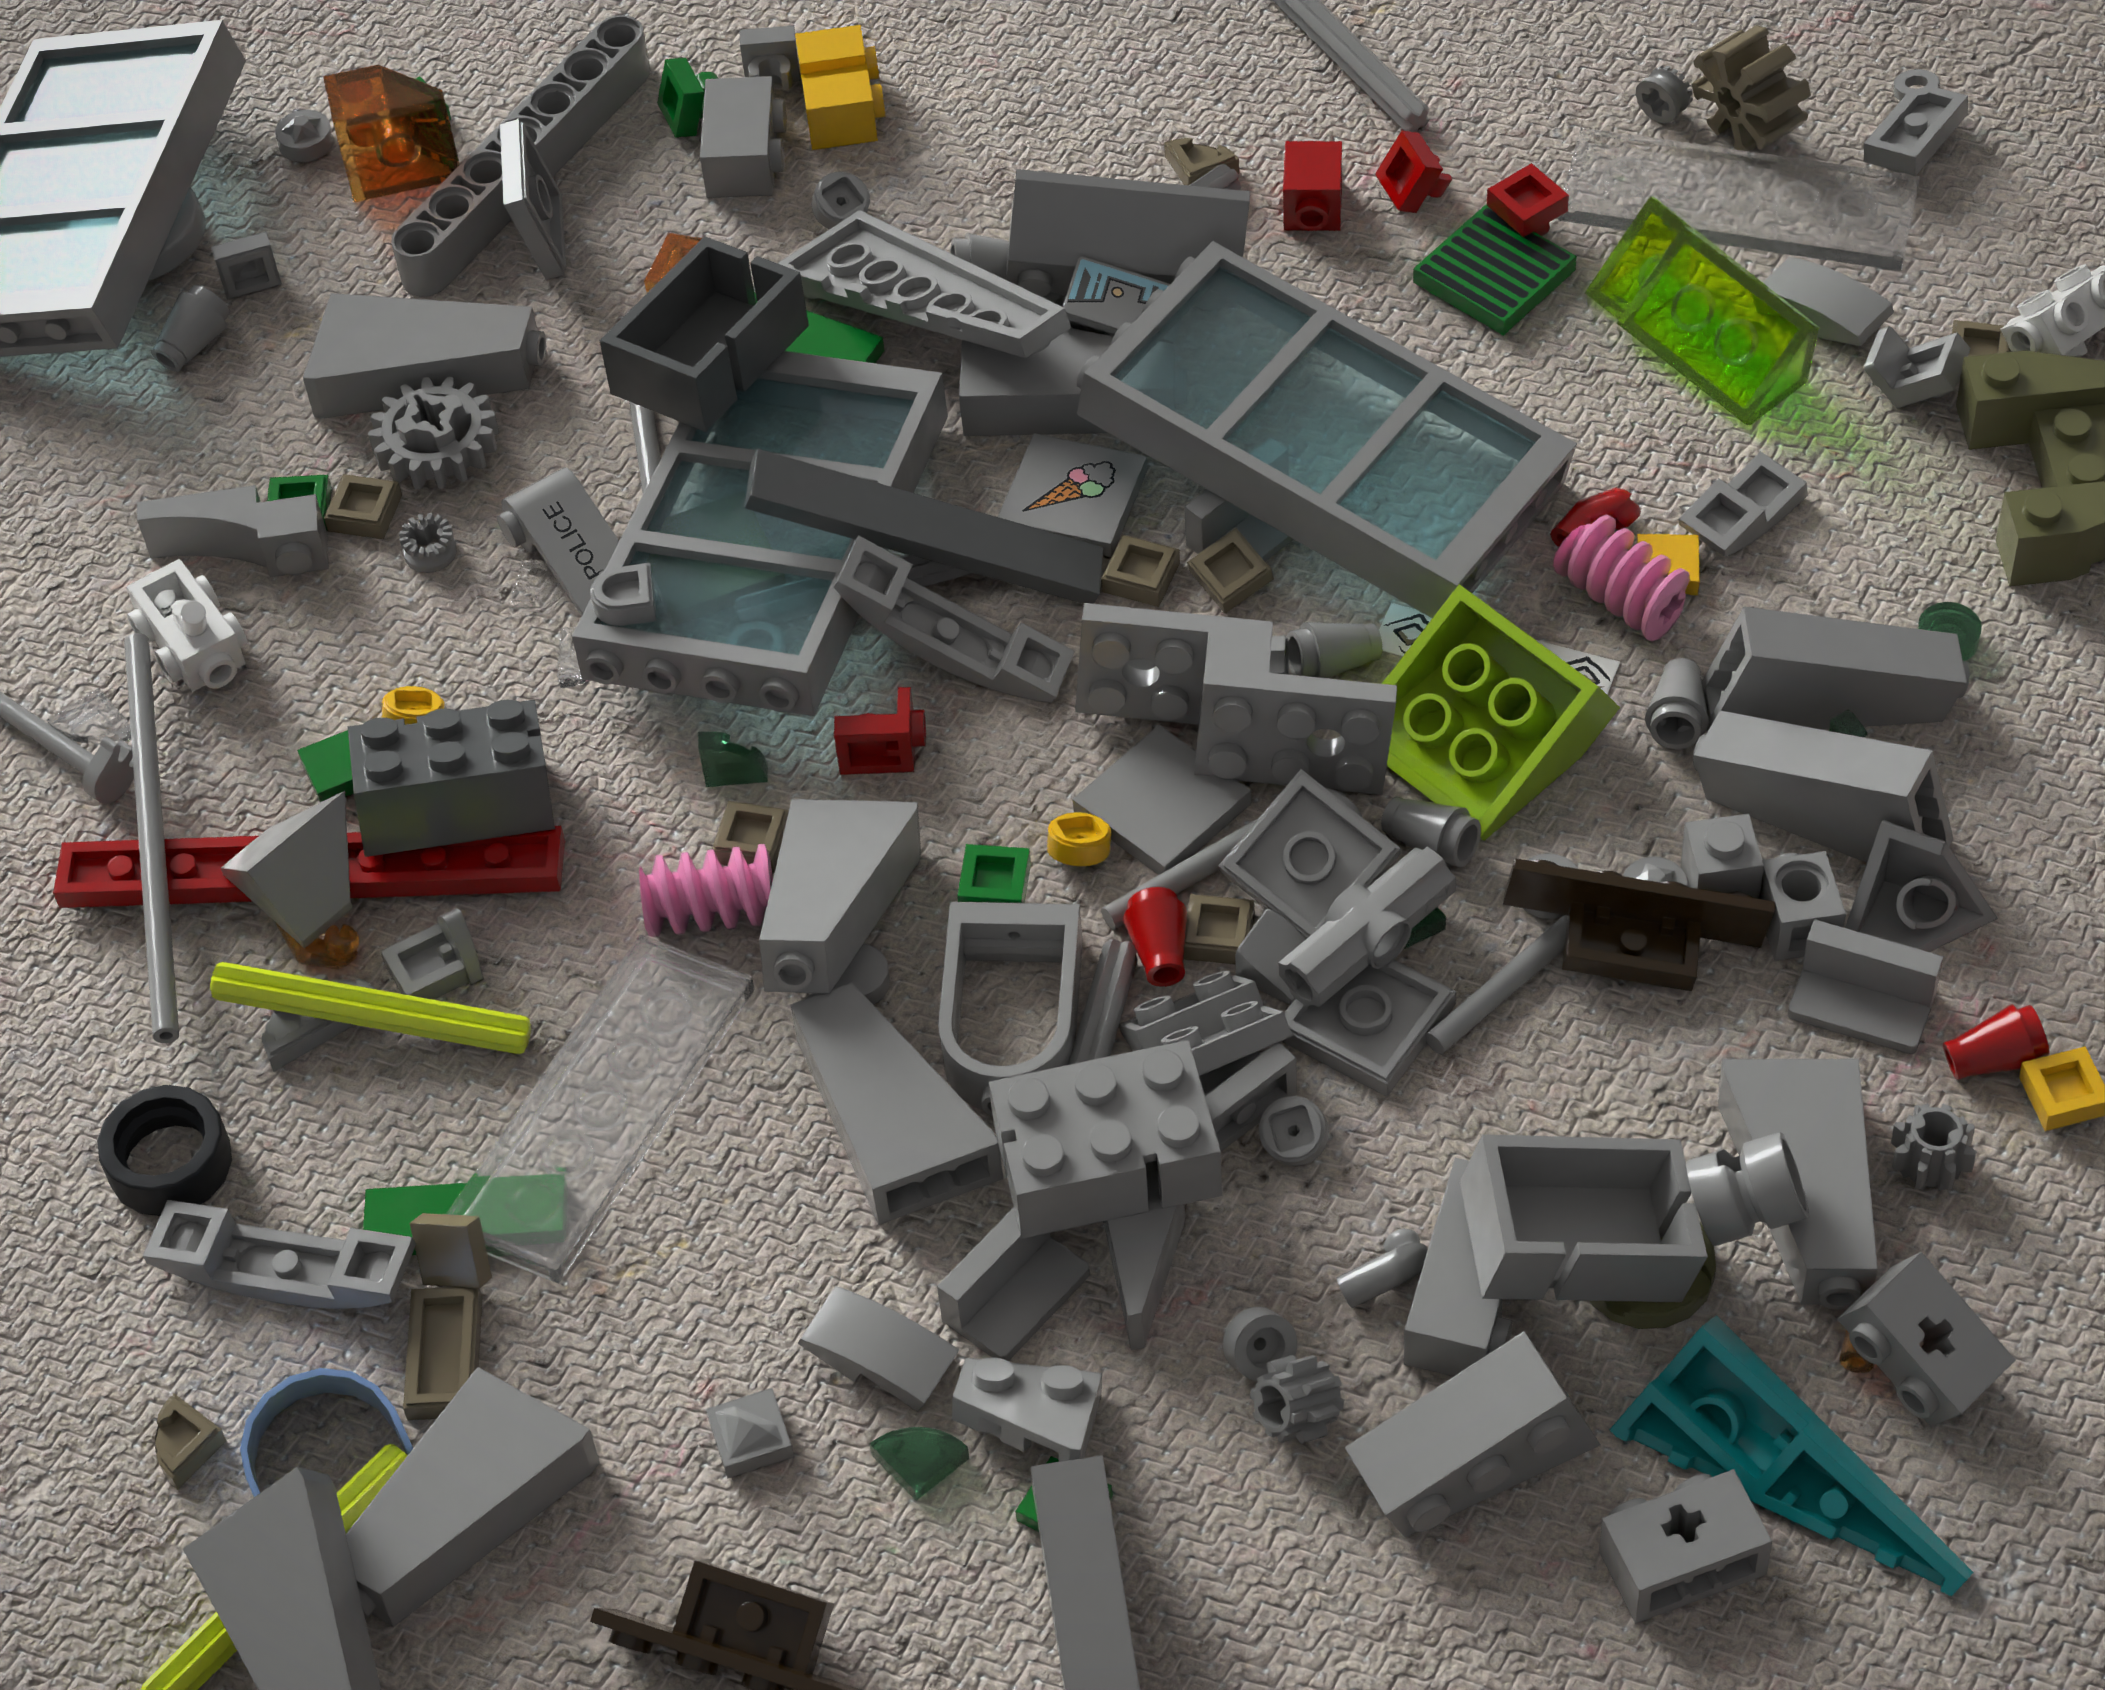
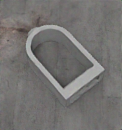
M950 902L938 1022L944 1070L953 1090L964 1101L982 1109L989 1115H992L989 1081L1061 1067L1069 1063L1076 1039L1083 949L1080 904ZM966 961L1062 962L1057 1028L1053 1039L1040 1054L1019 1064L996 1066L973 1059L959 1047L958 1039Z

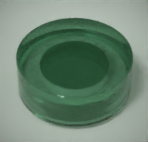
M1942 602L1928 607L1921 614L1918 629L1957 634L1962 660L1966 661L1976 653L1979 647L1982 625L1977 614L1970 608L1959 603Z

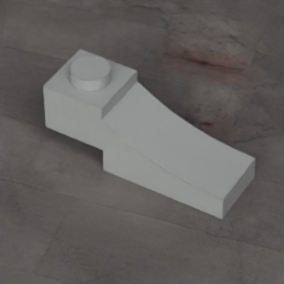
M256 485L137 502V521L151 559L171 556L231 558L267 567L270 577L297 575L304 572L329 569L327 531L316 494L261 502Z

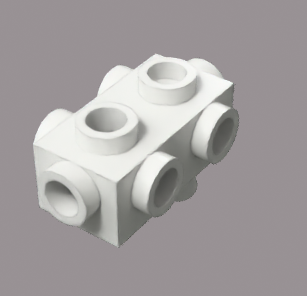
M2086 264L2076 267L2054 280L2058 290L2054 292L2045 290L2019 304L2017 308L2021 315L2012 318L2006 326L2000 329L2012 352L2024 350L2072 357L2085 355L2088 351L2084 341L2105 327V265L2098 267L2090 272Z
M180 559L126 586L134 607V611L127 614L128 621L134 633L146 635L149 638V643L155 641L160 649L156 650L154 654L161 670L171 684L183 679L191 692L205 685L212 689L221 688L233 680L237 673V668L246 664L241 647L248 644V641L238 620L231 612L222 616L217 609L220 607L219 600L209 581L204 575L194 578Z

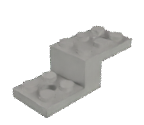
M1084 603L1075 712L1199 725L1194 775H1215L1223 779L1235 778L1238 781L1288 785L1302 769L1324 788L1383 795L1396 707L1397 685L1269 673L1273 630L1272 621ZM1133 659H1146L1153 662L1156 667L1140 670L1130 666L1127 662ZM1320 729H1330L1338 732L1340 736L1334 739H1321L1312 733Z

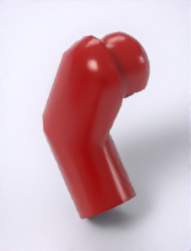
M1617 487L1577 501L1550 533L1551 539L1556 546L1560 547L1564 539L1577 527L1592 524L1599 517L1606 514L1616 520L1615 529L1620 530L1629 527L1640 516V506L1629 498L1632 493Z

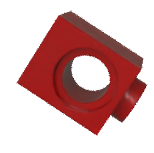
M1285 141L1283 176L1284 230L1341 231L1342 141Z

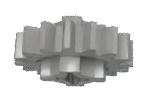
M426 377L422 380V388L415 391L407 384L401 385L402 397L398 400L385 396L382 399L385 413H372L370 418L373 430L369 431L368 435L379 469L381 471L390 470L393 481L400 483L408 476H411L414 489H421L426 480L434 479L438 489H443L446 486V477L454 475L462 482L467 481L466 468L472 466L484 469L487 466L484 453H493L497 450L495 435L499 434V428L495 412L491 409L489 397L486 394L477 396L475 385L470 382L458 390L456 389L453 377H447L441 386H433L431 379Z

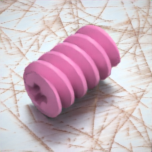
M1607 514L1599 517L1592 524L1582 525L1573 530L1564 539L1555 553L1553 561L1554 571L1563 577L1568 576L1570 583L1581 590H1586L1592 600L1598 603H1605L1606 609L1610 613L1618 617L1623 616L1625 624L1635 630H1642L1643 636L1647 640L1655 641L1661 639L1672 628L1683 610L1686 598L1685 590L1690 580L1689 572L1679 568L1668 575L1671 568V559L1661 554L1650 561L1653 553L1652 546L1642 541L1632 547L1634 533L1627 528L1620 529L1614 533L1616 520Z
M765 844L758 845L752 864H747L739 847H733L728 866L724 867L721 866L714 849L707 850L702 869L695 868L688 852L681 853L677 872L670 871L663 855H656L652 873L649 875H645L640 866V893L645 929L650 937H659L664 918H667L675 934H685L689 917L693 915L700 931L708 932L712 928L715 912L719 913L727 929H735L740 911L743 909L752 926H761L773 882L770 856Z

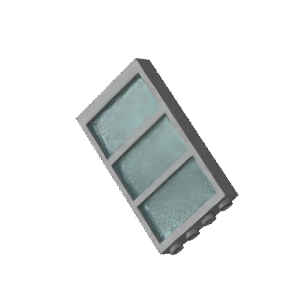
M223 20L33 40L0 107V357L115 349L119 347L246 62Z
M1214 241L1196 258L1188 257L1179 267L1174 281L1164 291L1161 289L1154 291L1147 300L1142 314L1132 324L1129 322L1123 323L1115 333L1110 347L1100 357L1096 355L1091 356L1082 367L1077 378V387L1081 389L1077 408L1078 416L1430 618L1435 616L1459 584L1471 593L1475 591L1564 485L1577 445L1576 442Z
M784 351L745 392L736 390V402L706 432L679 422L605 569L607 571L616 567L650 563L654 579L657 621L626 626L609 625L596 616L592 600L590 599L572 635L581 678L602 684L633 687L663 694L670 693L708 699L720 703H733L770 709L777 712L815 716L859 617V614L834 589V585L855 539L745 509L751 460L758 448L914 493L948 417L941 372Z

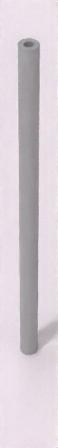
M134 633L125 638L124 646L153 1039L156 1042L171 1043L179 1038V1023L149 638L146 635Z

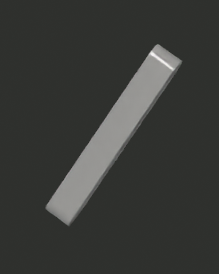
M615 15L600 22L500 123L503 124L516 119L523 122L552 177L649 77L650 64L644 30L640 21L627 15ZM500 124L392 235L391 244L400 280L404 290L410 294L419 297L431 296L444 290L512 220L503 204Z

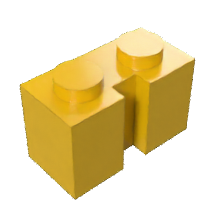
M861 25L796 33L795 38L812 150L878 141L875 118L886 117L881 84L870 85V80L879 79L875 46L864 47Z

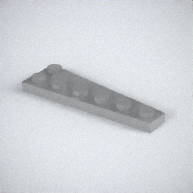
M861 210L778 263L800 272L804 296L808 299L821 298L1023 358L1044 350L1052 340L1071 328L1064 307Z

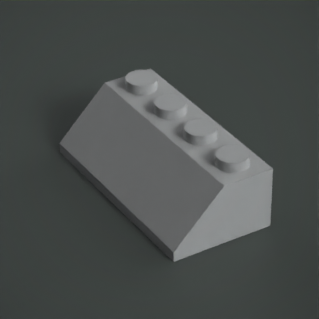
M1016 169L1005 280L1041 297L1050 293L1066 296L1078 258L1086 257L1171 284L1181 264L1190 256L1196 258L1212 241L1243 257L1250 191ZM1208 293L1194 310L1211 314L1220 311L1234 312L1235 307Z

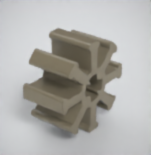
M1759 25L1752 27L1746 32L1739 30L1699 54L1693 62L1694 66L1699 68L1704 74L1703 77L1692 83L1694 97L1697 100L1703 98L1716 102L1718 107L1716 114L1707 119V124L1716 135L1732 127L1735 140L1733 147L1736 151L1744 154L1755 147L1762 150L1804 124L1808 119V114L1802 111L1797 104L1811 96L1809 83L1806 79L1798 81L1786 77L1783 71L1787 64L1796 59L1793 51L1786 43L1770 51L1767 40L1769 32L1765 27Z

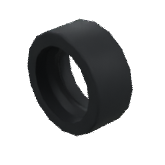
M162 1085L140 1090L121 1101L107 1116L97 1139L99 1162L111 1188L121 1203L140 1214L161 1216L167 1200L199 1205L206 1202L225 1182L232 1163L230 1139L220 1114L209 1098L189 1087ZM172 1126L190 1127L199 1131L203 1137L200 1150L187 1164L173 1172L153 1176L137 1174L128 1167L127 1160L132 1149L142 1138L158 1129Z

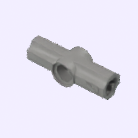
M1428 846L1425 849L1415 847L1368 888L1356 884L1344 890L1330 906L1324 925L1278 962L1279 976L1288 986L1291 995L1306 1007L1310 1005L1320 1007L1368 965L1375 969H1380L1390 964L1406 946L1412 928L1456 891V877L1450 872L1444 859Z

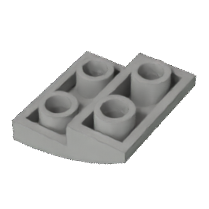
M1230 971L1217 972L1199 979L1193 984L1195 992L1178 1000L1172 1001L1171 996L1168 995L1146 1001L1134 1008L1135 1018L1119 1024L1124 1039L1133 1051L1189 1040L1199 1076L1292 1037L1284 1012L1263 1005L1255 981L1237 975L1231 976Z

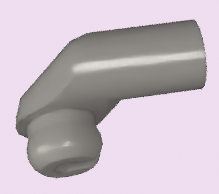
M1405 1228L1394 1231L1384 1242L1386 1253L1337 1277L1338 1285L1351 1308L1390 1291L1421 1273L1428 1248L1420 1242L1419 1235L1415 1231Z

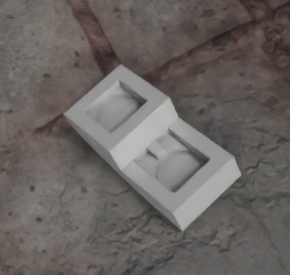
M1790 256L1756 289L1761 309L1808 318L1813 337L1861 346L1894 313L1890 301L1864 284L1828 267Z
M1760 451L1728 484L1718 478L1678 518L1679 525L1691 534L1699 535L1700 540L1727 557L1761 537L1808 496L1807 482Z
M838 1286L834 1287L798 1341L800 1346L852 1381H855L861 1373L917 1412L926 1403L960 1350L898 1312Z

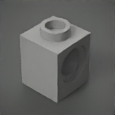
M1826 851L1809 854L1787 853L1777 858L1762 860L1764 866L1759 899L1775 902L1774 915L1766 933L1774 961L1804 957L1807 937L1814 919L1844 927L1846 912Z

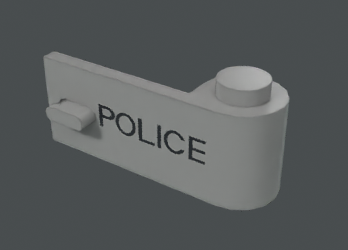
M564 467L504 498L501 502L503 513L497 516V521L503 535L512 547L515 548L521 545L527 552L539 551L582 616L591 599V585L600 574L604 573L619 540L574 473Z

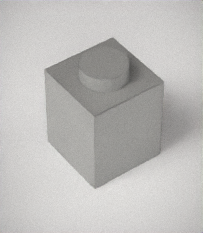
M1743 814L1685 822L1680 868L1687 877V887L1720 893L1740 892L1759 899L1764 865L1750 815Z

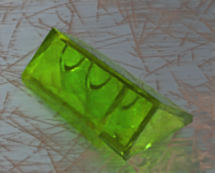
M1650 196L1585 291V294L1619 319L1617 322L1619 326L1744 424L1752 425L1808 382L1819 327L1657 198Z

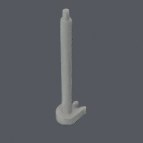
M0 692V717L83 773L82 785L87 794L100 803L109 804L118 800L128 790L134 780L132 747L122 740L116 743L106 736L101 740L99 749L93 755Z

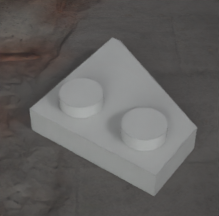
M997 1357L984 1359L965 1358L952 1397V1420L979 1432L992 1433L1001 1442L1023 1452L1031 1446V1441H1034L1058 1452L1059 1462L1082 1459L1085 1457L1102 1396V1373L1080 1371L1075 1367L1067 1365L1045 1367L1011 1363L1008 1360Z

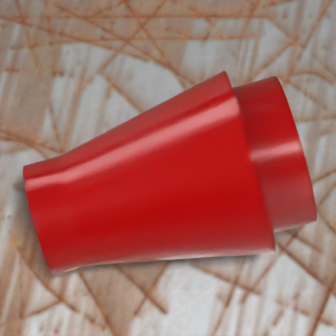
M1150 887L1136 892L1128 900L1127 910L1123 916V923L1145 968L1147 981L1158 987L1174 985L1185 976L1183 961L1187 908L1182 901L1178 900V896L1174 891L1165 887Z
M2011 1004L1957 1038L1943 1042L1947 1063L1956 1080L1973 1075L2021 1069L2022 1062L2045 1057L2050 1054L2045 1031L2036 1011L2031 1005L2016 1009Z

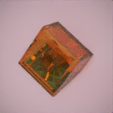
M381 65L323 76L332 120L354 203L441 184L460 165L443 90Z

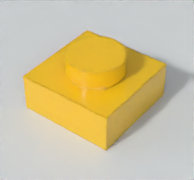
M2086 1046L2022 1062L2019 1079L2044 1131L2105 1116V1085Z

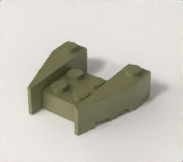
M2024 350L1964 357L1956 408L1968 449L2029 444L2042 488L2004 492L1996 543L2009 587L2072 580L2089 573L2091 564L2105 559V361Z

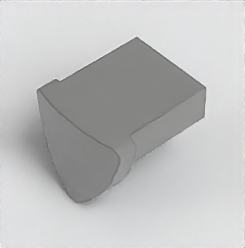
M457 908L438 916L437 924L380 951L384 965L401 994L434 1000L467 983L472 985L484 979L468 926L460 909Z

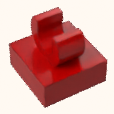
M1401 130L1375 173L1398 211L1417 213L1427 196L1434 198L1442 197L1453 179L1450 174L1441 173L1443 168L1439 163V157L1432 153L1420 133Z
M1532 163L1487 189V206L1522 237L1527 236L1533 231L1541 236L1547 234L1550 229L1549 222L1568 211L1569 195Z

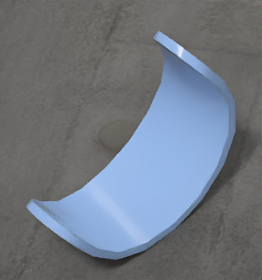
M318 1368L289 1376L263 1394L245 1422L240 1452L245 1477L253 1496L255 1497L260 1494L255 1472L260 1439L274 1417L298 1399L323 1393L355 1396L381 1412L396 1432L405 1453L408 1455L413 1447L395 1407L376 1384L352 1371Z

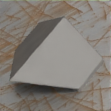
M345 791L268 828L220 868L228 880L304 948L353 908L350 899Z
M1883 820L1877 832L1845 928L1931 952L1998 918L1947 842Z

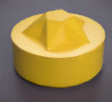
M417 686L399 687L388 692L383 697L381 718L393 720L404 718L405 725L417 723V716H424L431 711L444 709L445 704L443 699L432 690Z
M1081 812L1067 813L1052 820L1048 826L1047 852L1058 862L1071 866H1091L1103 862L1110 854L1111 828L1103 819L1095 815Z

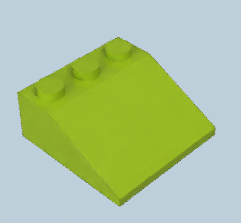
M1459 584L1382 682V684L1397 685L1396 707L1387 767L1434 803L1466 808L1470 813V817L1479 820L1481 825L1480 838L1485 841L1585 754L1620 707L1599 686Z

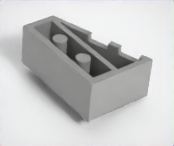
M1523 1331L1350 1443L1345 1449L1385 1516L1406 1538L1416 1532L1433 1529L1446 1518L1588 1452L1601 1444L1557 1376L1525 1331Z

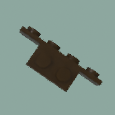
M1514 858L1503 900V905L1567 915L1562 970L1692 991L1697 978L1700 938L1761 948L1775 911L1774 901L1756 899L1745 893H1720L1690 888L1674 881L1660 883L1624 877L1614 871L1594 872L1559 866L1548 860L1529 861Z
M694 1561L674 1628L617 1609L594 1608L590 1620L592 1623L612 1629L609 1642L618 1646L650 1654L653 1643L677 1650L674 1663L694 1671L716 1675L719 1665L744 1672L741 1685L752 1690H785V1687L795 1690H862L813 1674L834 1603L704 1561Z

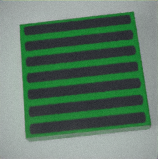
M1486 204L1413 268V283L1504 336L1576 271L1577 256L1534 231L1522 237Z

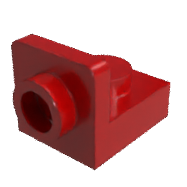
M898 687L897 714L864 713L834 717V740L840 775L914 772L915 747H926V717L924 709L913 708L911 687Z

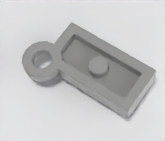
M1922 69L1908 70L1895 78L1894 95L1900 102L1864 142L1865 163L1884 167L1896 173L1916 176L1968 115V95L1941 89L1939 77L1933 72ZM1913 85L1924 86L1923 88L1919 89L1910 88V86Z

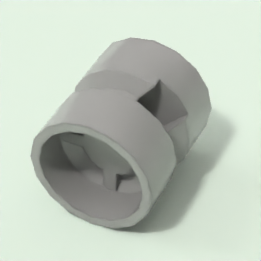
M1781 1132L1743 1143L1741 1154L1737 1157H1733L1723 1149L1687 1160L1688 1180L1696 1209L1707 1237L1713 1246L1752 1236L1755 1223L1758 1222L1764 1223L1770 1229H1775L1809 1219L1808 1203L1801 1177L1788 1142Z

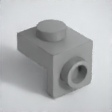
M1889 326L1878 331L1864 369L1872 382L1881 389L1896 408H1900L1928 398H1941L1955 390L1960 381L1963 359L1968 357L1971 348L1958 332L1909 348L1896 331Z

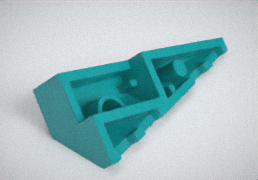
M1717 1315L1699 1328L1660 1375L1646 1386L1609 1429L1611 1433L1623 1441L1634 1440L1668 1456V1462L1684 1470L1693 1468L1714 1477L1734 1469L1752 1502L1831 1540L1840 1538L1875 1555L1874 1560L1892 1569L1901 1567L1941 1586L1940 1591L1951 1597L1974 1573Z

